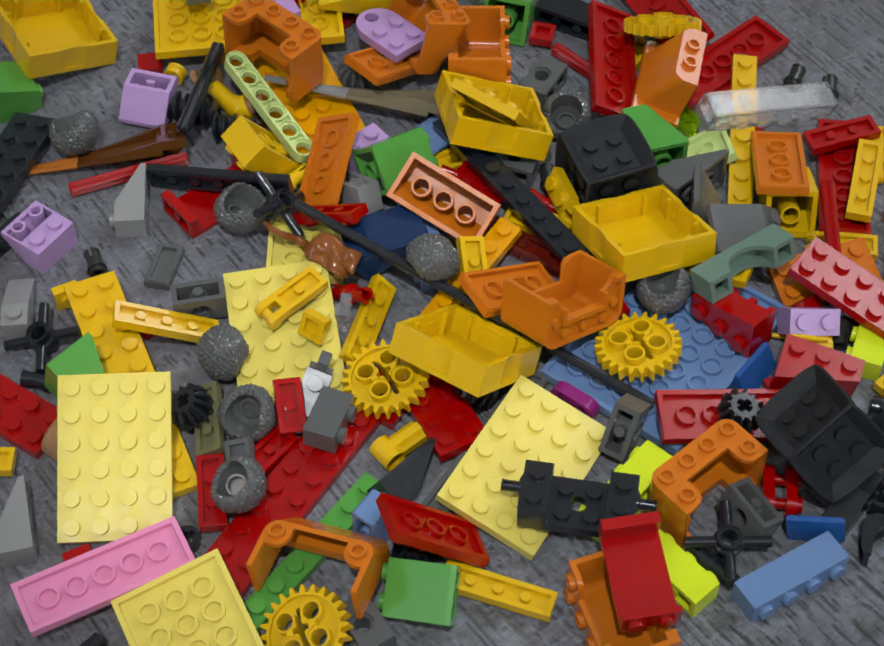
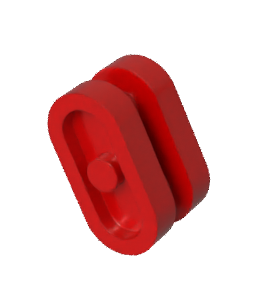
M765 465L760 483V491L775 509H782L783 518H786L788 515L801 514L803 497H798V490H801L802 477L793 467L785 466L783 474H775L774 465ZM775 485L782 486V498L775 497Z

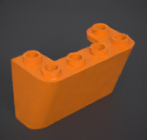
M391 0L389 10L397 13L425 32L419 58H409V63L416 74L437 73L447 58L448 53L451 52L470 23L469 17L456 0Z

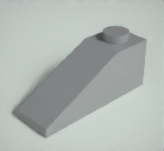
M140 163L115 200L114 213L109 214L110 227L115 228L117 238L147 236L149 178L146 172V163Z
M347 169L339 201L342 204L366 203L369 211L367 214L383 209L378 180Z
M35 278L8 281L1 305L0 322L5 341L25 337L27 328L34 323Z
M24 475L17 477L0 517V560L3 568L38 561L30 495Z

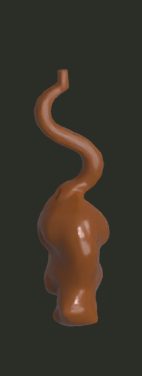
M263 222L267 226L268 231L300 245L307 257L339 277L349 278L350 274L353 275L362 257V253L355 249L347 248L337 236L331 233H320L309 242L303 237L272 226L270 222Z

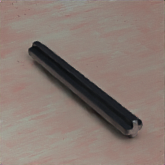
M215 41L211 44L178 121L177 131L180 134L184 133L187 135L192 129L225 51L223 48L224 44Z

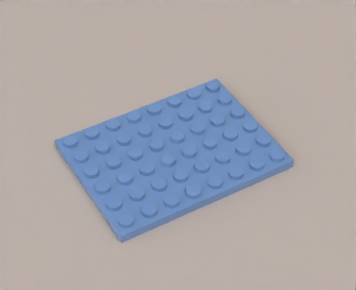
M636 280L626 282L623 300L630 309V316L628 317H632L633 312H636L638 317L647 312V316L651 318L654 314L648 308H645L638 299L637 292L635 291ZM748 285L745 289L733 286V288L739 290L740 296L746 299L753 297L758 300V305L766 309L770 306L777 309L772 333H774L777 329L778 307L787 306ZM692 288L688 301L678 310L669 314H657L658 320L667 318V325L674 323L675 330L680 331L682 356L679 357V363L673 364L672 371L665 369L664 377L655 374V380L653 381L648 376L644 378V382H640L639 377H635L632 382H629V376H625L621 381L654 399L656 390L730 389L734 375L748 359L740 352H736L721 336L714 334L712 329L703 321L693 316L692 312H690L692 295L696 292ZM598 331L561 346L602 370L601 363H597L594 348L595 337L599 336ZM554 355L540 370V374L547 377L548 382L556 385L559 381H565L594 398L600 406L599 412L608 417L612 413L615 402L623 396L620 392ZM618 373L612 375L613 377L619 379ZM656 406L649 410L640 436L675 455L686 444H662Z

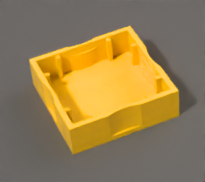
M0 0V39L27 79L115 64L118 40L106 23L95 13L89 0Z
M442 70L434 97L450 144L545 161L554 135L546 117L541 112L540 102L534 88L490 81L475 76ZM454 77L461 81L463 78L469 79L477 84L476 86L482 92L485 89L492 91L498 95V98L504 104L508 100L518 105L524 111V114L529 117L527 120L532 125V128L509 125L465 102L450 87Z
M663 184L633 191L618 197L604 198L573 206L572 233L597 259L626 274V282L699 264L715 256L717 232L698 215L688 210L682 201Z
M452 304L436 309L426 315L415 316L397 322L389 353L476 397H481L515 383L521 375L526 378L534 375L543 345L514 331L503 328L460 305Z

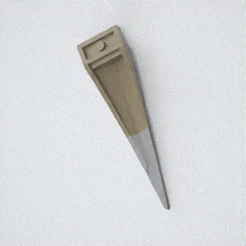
M265 74V81L287 86L285 78ZM319 84L310 91L423 120L428 119L429 113H433L435 117L441 118L434 97L436 89L383 90Z

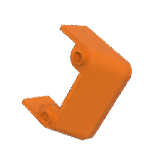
M299 517L272 521L265 526L246 563L255 591L260 592L281 548L288 546L345 561L349 567L360 570L350 590L356 618H363L381 578L383 563H388L390 557L389 547L385 540Z

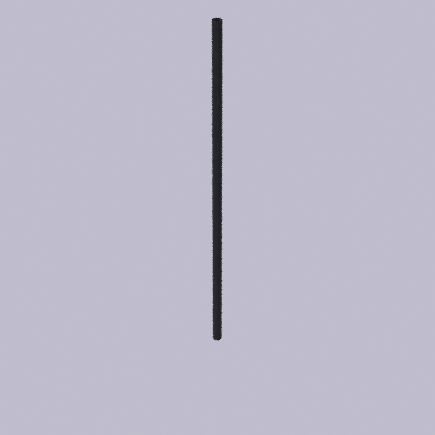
M299 199L294 202V209L480 313L468 294L441 279L436 281L422 279L406 259ZM501 315L488 317L489 319L505 327L506 329L514 331L536 342L535 340L531 339L530 337L526 336L520 331L504 323L501 319ZM545 346L542 347L545 351L625 395L628 393L652 404L650 410L654 408V399L566 349L559 347L550 350Z

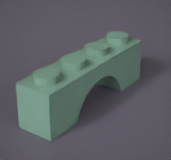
M774 223L690 269L693 291L711 304L720 301L734 293L732 280L741 271L753 267L776 269L796 258L794 236Z

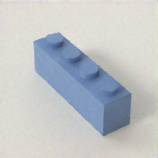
M826 531L735 581L731 598L751 623L760 618L765 620L783 605L788 607L795 603L799 596L804 593H813L824 582L830 579L837 580L846 572L850 556L832 534Z

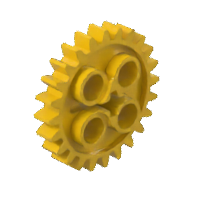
M654 12V15L640 14L624 19V32L656 39H668L687 29L701 31L702 20L698 17L676 15L671 12Z
M633 312L632 317L622 314V320L618 319L613 325L606 327L605 330H599V336L595 337L594 348L597 363H601L602 370L609 369L610 375L618 373L619 380L629 376V382H632L635 377H639L640 382H644L646 376L652 381L655 380V374L664 377L665 369L672 371L673 364H678L679 357L682 356L680 331L675 330L674 323L667 325V318L658 320L657 314H654L651 318L647 316V312H644L641 317H638L636 312Z
M381 339L380 346H376L373 341L370 343V349L361 346V355L352 353L354 361H346L348 369L342 370L344 378L341 379L343 392L354 395V406L358 408L357 412L363 410L365 417H368L372 412H374L376 419H379L382 413H385L386 418L390 419L391 412H395L400 417L401 409L404 408L410 412L409 404L419 405L418 396H426L424 388L429 387L428 378H430V374L389 353L390 344L386 345L384 339ZM373 364H377V365H378V367L380 368L381 373L383 374V376H380V373H379L378 368L375 367V365H373ZM389 381H391V384H392L393 389H394L398 394H395V393L392 391V389H391V387H390V385H389V383H388Z
M301 584L299 593L292 587L289 588L288 598L280 594L281 603L277 605L271 602L270 604L274 609L273 613H264L269 622L260 625L266 631V634L260 636L262 642L267 643L264 646H343L344 642L352 641L353 639L346 634V631L354 628L352 624L346 622L352 616L348 611L344 610L347 606L346 603L339 600L340 597L334 592L330 593V590L323 586L320 589L315 584H312L310 589ZM319 608L318 614L311 618L313 611ZM292 620L291 627L285 630L287 623ZM327 635L325 643L320 645V639Z

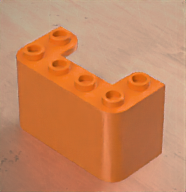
M242 0L222 14L226 55L230 51H240L248 57L250 62L262 57L289 76L285 78L286 85L288 86L286 97L294 103L323 81L321 32L308 22L273 0Z
M505 5L461 6L469 17L470 23L451 52L448 53V71L511 84L509 35H505V29L510 28V16L505 15Z
M578 250L563 258L558 281L533 291L526 288V280L520 275L505 278L501 319L504 323L550 350L559 348L611 326L619 319L622 312L627 275L586 252Z
M722 419L716 422L653 472L649 499L658 500L656 511H659L661 518L659 529L664 533L670 534L676 544L683 549L684 537L691 536L688 532V526L691 524L690 516L699 508L701 499L718 485L726 489L728 485L748 476L759 488L768 449L735 421Z
M602 551L568 561V571L564 575L567 588H563V594L566 603L572 605L575 610L574 620L579 630L583 629L586 635V646H681V639L676 628L670 630V627L660 628L659 625L649 626L641 632L620 631Z

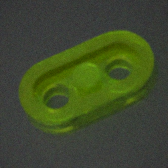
M686 105L679 116L676 129L684 136H694L700 131L701 119Z

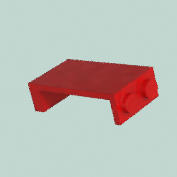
M230 154L232 166L226 170L243 171L236 163L238 159ZM169 189L161 193L164 211L192 239L219 224L216 221L213 208L216 199L222 192L190 190L179 198Z
M659 511L600 520L598 534L620 631L641 632L647 629V627L659 625L660 628L671 627L680 621L683 613L682 605H676L659 535L661 524Z

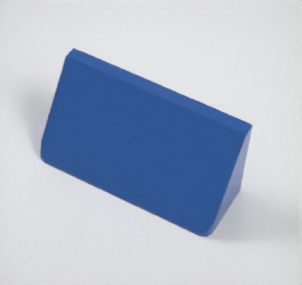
M767 342L762 343L734 375L731 389H758L762 385L763 379L770 376L776 363Z
M786 516L787 537L790 540L810 541L829 531L837 542H844L846 521L841 517Z

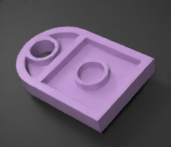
M383 8L369 9L362 12L356 20V33L358 37L394 63L399 62L422 47L425 32L391 10Z

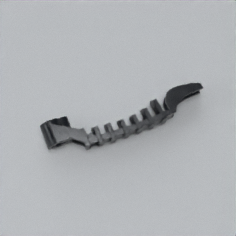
M874 394L869 411L870 418L884 411V396ZM884 484L877 501L874 500L871 503L868 516L863 523L859 536L858 557L860 565L865 567L868 565L873 545L884 537Z

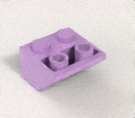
M132 68L123 85L119 122L148 128L168 124L167 111L169 103L175 97L176 92L180 91L178 77Z
M36 200L1 231L3 238L21 259L43 274L78 243L74 222Z

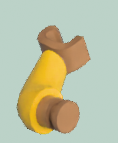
M217 67L206 94H210L213 99H218V105L230 117H233L235 113L238 117L240 115H247V119L251 120L257 111L244 94L236 95L222 83V73L219 67ZM191 70L190 78L195 84L199 72ZM262 94L256 95L258 100L265 101Z

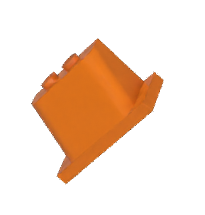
M687 29L661 45L647 40L642 53L631 106L646 104L676 128L679 116L698 85L708 34L696 29Z

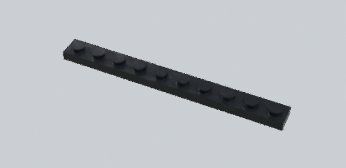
M442 118L432 122L433 130L561 262L564 257L578 250H582L595 257L493 152L450 144Z

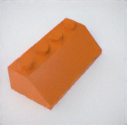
M412 152L386 194L389 198L455 238L459 236H484L501 209L499 203L415 152Z

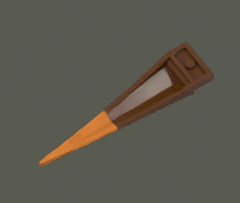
M178 122L161 124L140 134L83 154L34 165L28 175L164 157L165 150L178 152L183 148H187L186 134H180L177 131Z

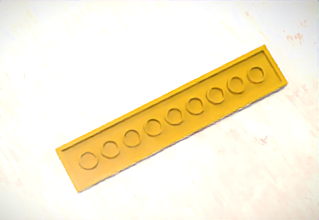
M115 271L64 286L65 294L77 325H79L81 335L83 337L88 332L92 335L105 374L155 372L140 333L112 327V309L115 300L127 302ZM172 421L174 499L197 491V474L178 427Z

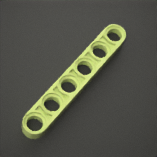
M235 50L227 53L224 63L227 73L290 156L299 163L307 162L312 141L246 55ZM238 60L242 65L234 66L229 61ZM251 77L255 82L246 83L242 78ZM264 94L268 97V100H258L256 95ZM272 111H276L280 113L282 117L273 118L269 115V113ZM283 130H293L295 135L287 136L283 133ZM305 147L309 152L301 154L296 148Z

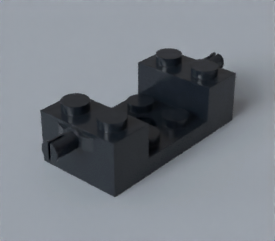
M526 460L524 473L519 481L502 478L501 491L518 493L517 526L599 538L598 528L601 519L638 514L639 510L654 512L657 509L658 501L640 498V475L612 471L610 483L554 476V463ZM579 502L584 504L586 508L582 511H575L570 506L573 503Z

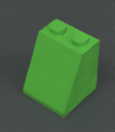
M484 0V6L505 5V15L510 16V28L505 29V35H509V44L525 47L534 22L535 5L539 0Z
M16 61L0 62V124L10 121L16 112L28 114L43 108L41 97H44L42 87L39 83H34L35 78L27 79Z
M643 104L622 109V114L629 115L635 121L654 154L657 168L665 166L672 160L687 157L688 138L649 106Z
M423 126L407 130L352 151L359 173L378 180L381 196L388 193L412 152L438 166L437 158L432 154L429 145V136L424 131Z
M89 332L46 364L44 386L57 400L58 375L105 374L93 337Z
M389 557L388 563H383L381 580L386 581L385 592H380L378 598V610H382V617L444 626L454 625L461 566Z

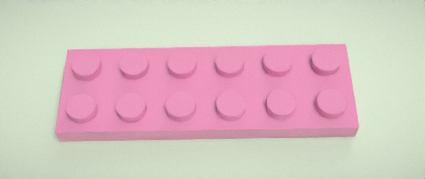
M172 516L14 582L10 586L33 638L111 604L110 601L194 560L195 557L175 516Z

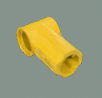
M411 421L389 437L387 435L378 437L371 444L369 452L390 472L405 459L406 455L425 443L427 435L417 422Z

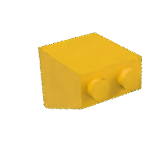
M806 167L810 187L809 196L758 194L759 204L777 209L781 218V228L792 234L794 238H805L806 233L815 231L819 191L809 167Z

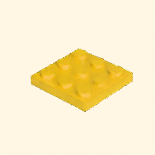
M454 77L450 87L465 102L509 125L532 128V125L527 120L529 117L524 114V111L518 105L508 100L504 104L498 98V95L492 91L485 89L482 92L476 86L477 84L469 79L463 78L461 81Z

